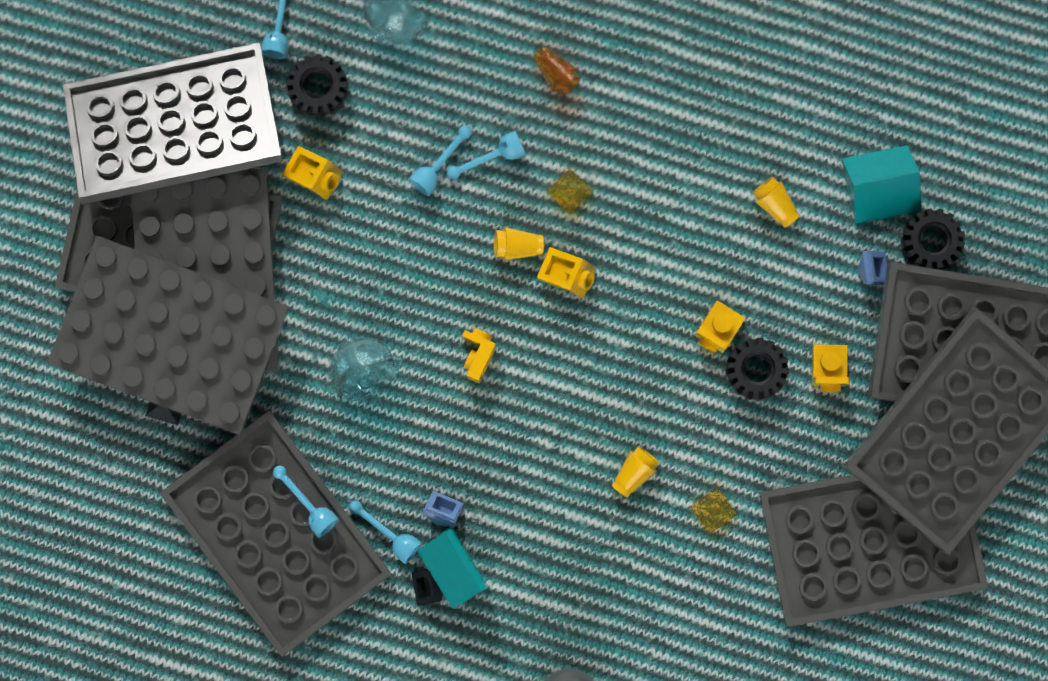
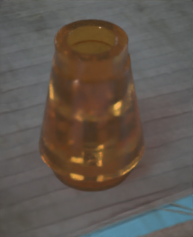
M548 46L542 47L533 56V60L536 62L552 92H558L561 96L566 95L580 82L581 78L577 74L578 69Z

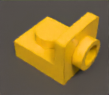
M298 146L282 175L327 200L337 188L343 172L329 160Z
M549 247L537 278L542 282L567 290L577 297L584 298L586 292L594 283L596 268L582 258Z
M717 300L695 334L700 339L698 344L713 354L717 350L724 353L744 322L745 317Z
M474 328L472 333L465 330L462 335L463 340L479 347L477 351H470L464 368L468 370L467 378L480 384L497 347L495 343L491 342L493 336Z
M813 345L812 386H820V392H841V387L849 385L850 377H847V345Z

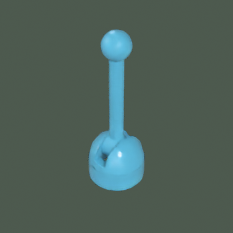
M286 0L279 1L274 32H270L263 39L261 51L264 56L276 59L287 58L288 40L281 33Z
M463 125L459 128V135L432 167H420L410 176L409 182L418 191L426 196H430L438 184L437 170L461 141L471 136L472 130L469 126Z
M516 130L501 138L497 150L459 167L450 166L447 169V176L450 179H456L460 173L500 155L509 160L525 156L526 153Z
M276 466L273 470L274 477L282 479L310 512L309 525L311 530L318 538L325 535L338 523L339 519L328 508H315L286 475V468Z
M352 501L349 504V511L352 514H359L393 541V553L404 564H407L417 553V550L420 549L421 541L409 534L396 536L362 509V504L359 501Z

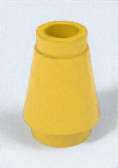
M774 176L753 191V195L757 198L755 202L776 221L781 223L784 228L799 218L800 215L796 211L797 209L782 181L778 182Z
M504 227L503 230L495 231V257H502L503 261L543 255V235Z
M640 446L634 452L630 450L612 487L628 498L631 493L657 472L655 468L660 462Z

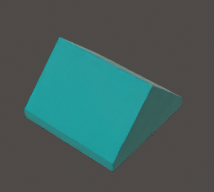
M908 145L841 159L855 224L922 211L920 171Z
M448 529L417 550L452 609L489 588L454 529Z

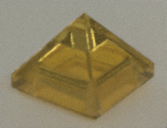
M569 168L546 192L570 215L593 193V190Z
M718 487L690 506L709 534L737 515Z

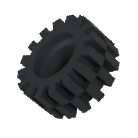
M315 54V57L307 55L304 56L305 60L301 62L299 60L296 61L294 69L289 70V79H286L287 92L294 107L300 113H306L311 118H314V116L326 118V114H335L338 107L342 108L344 99L348 96V81L341 65L337 61L334 62L331 57L326 56L325 58L321 54ZM321 74L330 81V90L322 98H312L305 92V82L312 75Z
M932 208L926 209L924 212L916 214L904 227L903 237L901 238V244L904 247L902 252L903 255L908 256L909 259L907 261L911 265L914 263L919 267L943 270L962 254L961 250L965 246V242H963L965 232L961 231L960 226L962 224L959 220L956 222L953 219L954 215L952 213H943V209H937L936 211L932 210ZM936 228L944 234L945 246L942 251L930 253L922 247L920 236L925 229Z
M751 338L740 343L732 351L726 363L728 383L730 387L736 390L735 393L744 396L745 399H755L756 401L770 398L784 386L786 377L789 374V368H787L788 359L787 356L783 355L782 348H778L774 345L775 342L771 340L766 341L764 338ZM759 356L769 363L770 374L765 381L753 382L747 378L744 372V365L749 358Z

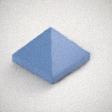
M863 251L857 273L867 285H884L887 270L885 251Z
M432 491L422 514L437 526L454 527L464 504Z

